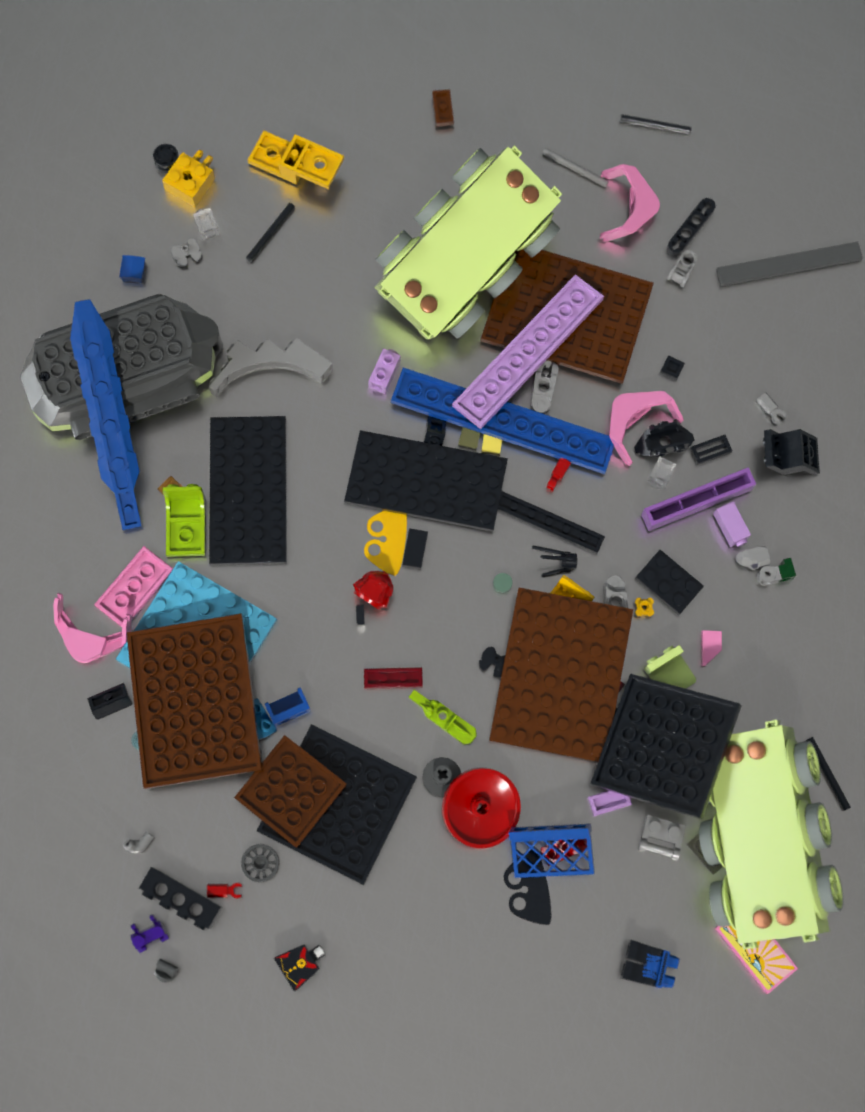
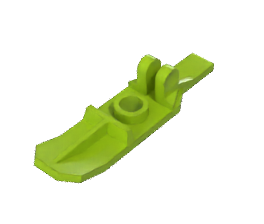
M415 689L408 697L423 708L427 718L464 745L471 744L476 738V728L464 721L441 702L429 700ZM445 713L446 719L441 720L439 714Z

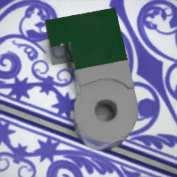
M791 558L783 559L779 566H764L757 574V580L762 585L793 580L796 577Z

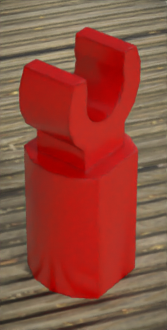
M564 458L559 459L551 473L552 477L546 488L551 491L555 489L558 481L563 479L570 467V461Z
M234 883L232 886H228V884H207V898H228V895L236 899L242 898V895L234 893V889L242 887V884Z

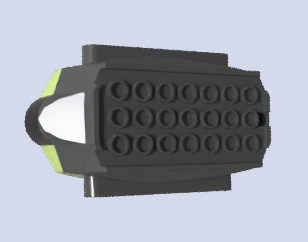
M156 294L99 314L110 331L114 349V362L117 376L120 377L121 394L129 423L191 402L200 397L197 386L213 375L215 359L222 347L220 332L214 320L200 315L186 303L176 301L162 294ZM71 323L40 335V338L35 339L33 347L26 358L20 378L31 410L38 421L51 431L71 429L74 438L82 440L92 435L86 400L83 398L81 390L82 382L78 364L74 358L70 340Z

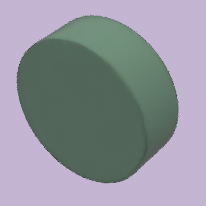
M506 573L496 575L493 581L494 589L499 593L508 592L512 587V578Z

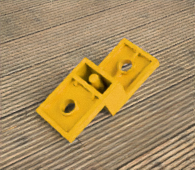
M264 130L248 158L249 164L296 185L302 177L326 189H329L344 161V155L294 134L291 142ZM269 151H275L277 152V155L274 157H269L267 153ZM322 162L325 166L318 169L315 167V164Z

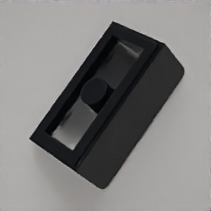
M124 683L87 698L91 712L96 720L132 705Z

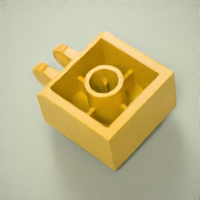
M198 150L193 157L182 152L162 180L165 191L196 208L215 179L213 169L209 168L213 157L208 155L200 163L199 161L204 154L201 150Z

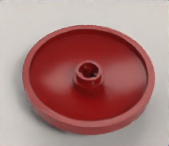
M473 768L458 775L448 786L442 802L443 820L448 831L459 842L473 848H489L503 842L509 837L511 828L516 827L521 812L520 797L515 785L507 776L490 768Z

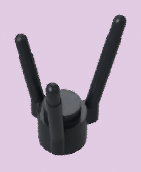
M532 546V549L561 555L540 556L541 559L560 560V566L564 567L542 573V577L571 572V569L577 568L576 553Z

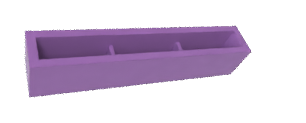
M748 467L644 508L641 515L648 531H651L752 491L756 482Z

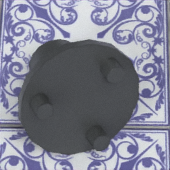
M439 757L433 759L426 765L423 771L422 779L424 786L433 795L444 797L448 786L461 774V770L456 762L449 758Z

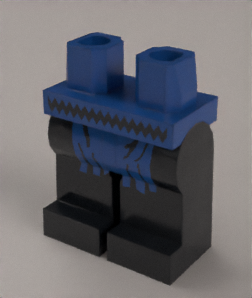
M629 940L625 958L644 963V965L625 960L620 979L657 988H673L675 977L666 975V968L677 969L680 958L671 955L669 951Z

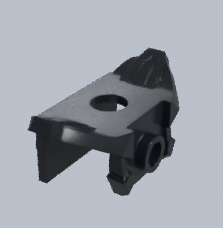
M676 419L671 423L663 421L658 423L657 426L654 424L650 425L649 429L639 438L634 448L636 453L643 456L662 457L667 455V453L685 451L695 440L693 434L681 426ZM664 436L668 437L670 439V444L664 446L661 445L660 438Z

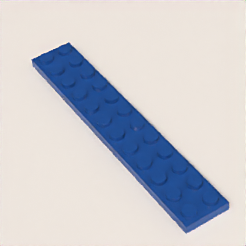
M403 367L391 398V403L557 459L564 458L572 464L605 474L614 448L608 435L506 402L480 429L452 406V403L467 388Z

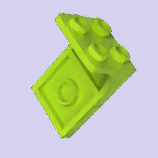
M170 484L167 487H163L166 504V556H205V495L202 487L197 484H188L187 487Z

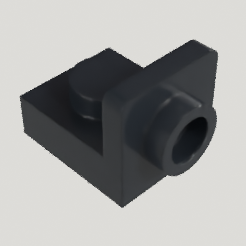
M428 416L424 442L429 443V445L442 446L446 432V421Z

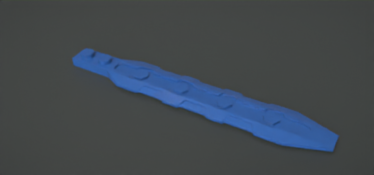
M90 299L76 301L70 340L74 358L77 360L82 382L81 390L83 398L86 400L90 418L89 426L95 441L101 480L115 494L122 530L140 527L141 521L134 493V487L140 471L136 453L132 446L129 432L130 424L123 404L120 377L117 376L110 331Z

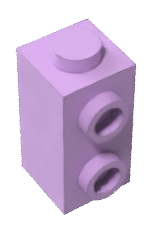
M392 349L382 350L368 381L369 388L384 394L387 393L400 364L401 355H398Z
M734 501L716 509L713 515L730 547L735 545L740 547L746 544L751 534Z

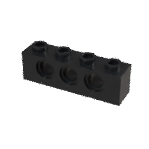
M154 867L149 869L139 886V889L143 890V896L150 900L155 897L160 900V906L167 910H170L171 907L178 911L176 915L185 920L188 917L195 921L193 925L202 930L205 928L211 929L223 908ZM161 884H165L168 888L165 895H159L158 887ZM178 894H183L185 902L178 906L175 903V897ZM196 904L202 906V913L198 916H195L192 912V908Z

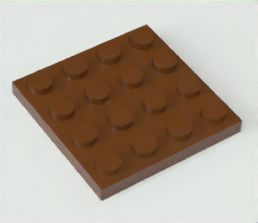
M284 735L262 762L263 770L254 772L234 798L297 848L347 784Z

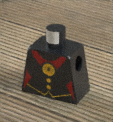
M303 944L276 956L274 960L295 992L320 969L316 961L326 954L320 945L309 951L306 945Z

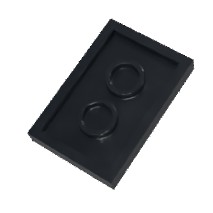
M661 549L635 577L640 584L677 615L682 613L704 587Z

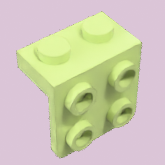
M673 645L663 651L664 655L659 658L657 656L652 657L647 661L648 665L644 668L650 679L686 689L696 682V677L681 656L684 651L680 645L675 648Z

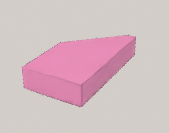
M701 631V667H705L722 650V631Z

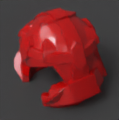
M370 571L353 584L355 588L354 594L378 610L388 608L394 587L387 572Z

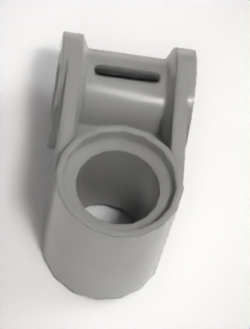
M691 250L684 251L670 271L667 280H673L683 288L697 261L696 253ZM684 259H689L692 263H685Z

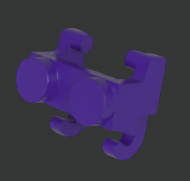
M154 914L149 916L154 925L140 932L135 923L131 925L135 934H131L130 937L133 946L139 953L147 950L145 945L160 938L161 942L169 939L164 925L161 921L157 922Z

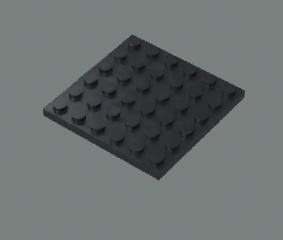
M630 674L590 784L703 820L741 709V704Z
M311 724L300 747L347 785L297 848L263 821H261L257 832L364 885L417 776Z

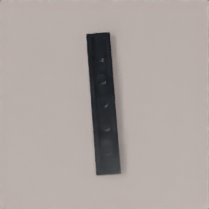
M501 491L498 506L499 512L598 554L605 538L604 535Z

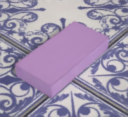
M612 791L588 797L593 816L632 805L630 797Z

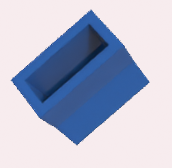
M122 256L119 275L122 281L142 283L145 257Z

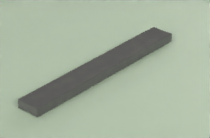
M859 242L718 267L717 274L720 286L722 287L861 261L863 256Z

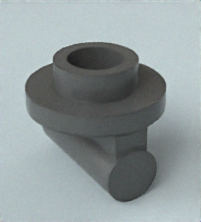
M160 958L156 965L155 976L161 982L174 980L178 967Z

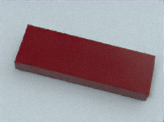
M422 667L364 669V689L423 688Z

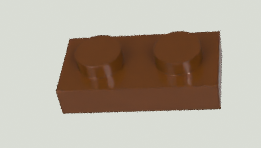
M450 89L432 91L436 127L454 125Z

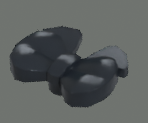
M488 647L484 650L481 660H479V667L482 671H486L491 664L495 665L493 676L500 678L502 676L505 655L500 656L496 653L494 647Z

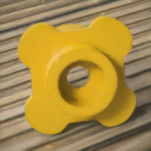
M637 598L635 600V614L639 617L653 616L654 610L652 605L654 600L652 598Z

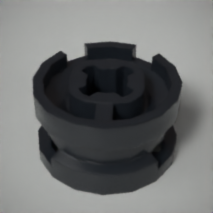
M161 144L153 152L155 166L163 173H168L179 157L176 147L171 144Z

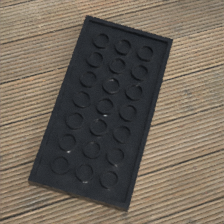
M286 416L210 417V565L287 564Z
M360 430L344 503L493 532L508 458L435 444L429 445V443Z

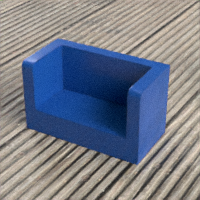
M301 687L297 688V692L270 704L268 702L264 703L275 727L311 711Z

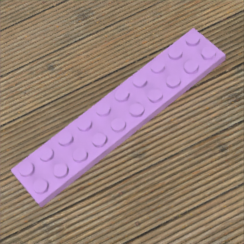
M574 275L452 403L453 408L478 428L482 429L603 301L604 296L577 275Z

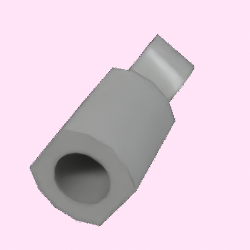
M764 393L756 400L762 409L771 416V420L775 425H778L780 422L776 416H781L783 420L787 417L786 413L778 409L777 404L767 393Z

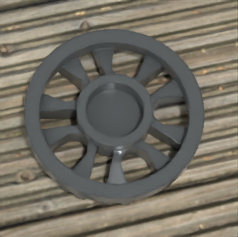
M256 844L249 847L243 854L241 867L244 874L250 880L265 882L276 874L279 867V858L275 850L270 846ZM256 848H263L261 855L257 854ZM251 850H252V851L255 853V855H256L254 858H253V857L251 856V854L249 853ZM266 850H270L268 855L265 857L264 854ZM274 855L275 861H268V857ZM246 856L252 859V863H245ZM268 863L274 864L275 868L268 867ZM253 866L252 869L246 871V867ZM266 869H270L272 871V873L268 877L265 874ZM253 870L257 871L255 878L250 876ZM259 871H263V879H260Z

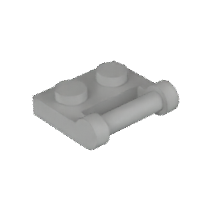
M647 815L639 850L656 852L670 856L671 859L678 861L686 826ZM648 837L673 843L674 847L671 849L649 843Z

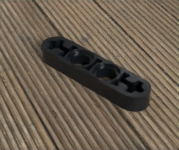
M702 199L670 239L667 245V252L671 256L682 254L711 217L716 208V204L712 199ZM709 205L710 208H708L703 214L702 211L704 206ZM699 217L701 223L694 224L692 218ZM688 230L691 236L688 238L683 237L681 232ZM680 241L679 247L674 250L672 247Z

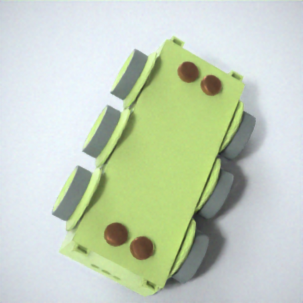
M515 145L511 149L509 147L505 148L497 156L492 155L489 157L479 148L452 176V179L460 186L458 192L460 195L450 197L441 189L414 217L423 226L421 230L422 236L412 238L403 230L375 259L384 267V278L374 288L414 325L426 340L435 338L440 331L442 333L449 331L456 339L460 338L485 311L477 302L478 294L476 292L478 290L480 292L486 290L496 298L521 273L523 268L514 261L516 254L513 252L523 249L530 257H534L560 230V227L552 220L554 213L551 211L560 203L559 197L562 193L555 186L549 189L519 158L522 152Z
M779 720L765 722L766 728L731 735L708 804L712 803L716 808V814L713 820L703 821L699 827L700 846L704 859L709 865L722 864L726 868L727 873L724 880L712 882L709 888V900L713 918L718 926L731 925L736 930L738 944L742 943L743 950L759 948L757 941L796 936H803V942L819 940L817 934L830 932L827 918L828 913L841 911L843 908V891L839 874L833 865L822 866L819 850L829 848L832 843L829 816L821 802L811 804L808 787L818 786L821 780L817 752L810 741L797 743L794 729L780 725L781 722Z

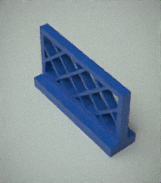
M591 823L512 827L509 831V840H511L515 878L594 874ZM578 839H587V848L583 852L574 845ZM558 840H564L569 845L564 852H561L554 846ZM538 841H544L549 845L544 853L534 846ZM516 842H524L529 846V849L522 854L517 850ZM571 847L580 854L574 862L565 855ZM551 848L560 855L554 863L545 856ZM531 849L540 856L535 864L526 857ZM581 857L589 862V869H581L576 865ZM542 858L551 865L548 871H542L536 866ZM561 858H564L571 864L567 870H561L556 865ZM522 859L531 866L528 872H519L518 864Z

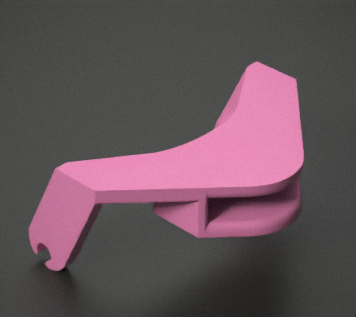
M622 164L601 172V177L607 180L626 175L632 186L629 198V218L622 227L602 232L600 239L603 238V241H611L633 234L659 211L660 202L658 197L634 166Z
M665 391L624 393L613 401L609 437L626 465L630 466L632 460L622 443L625 431L651 410L652 406L666 404L675 420L677 419L679 423L684 421L674 399Z
M57 593V598L55 597L54 623L70 655L76 661L89 663L124 647L127 642L126 633L131 632V615L126 614V619L124 618L122 632L100 637L78 630L64 612L63 594Z

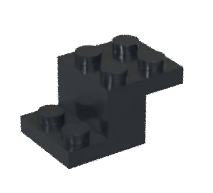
M772 429L764 430V462L767 468L782 475L802 471L812 475L820 474L817 437L801 429L778 433Z

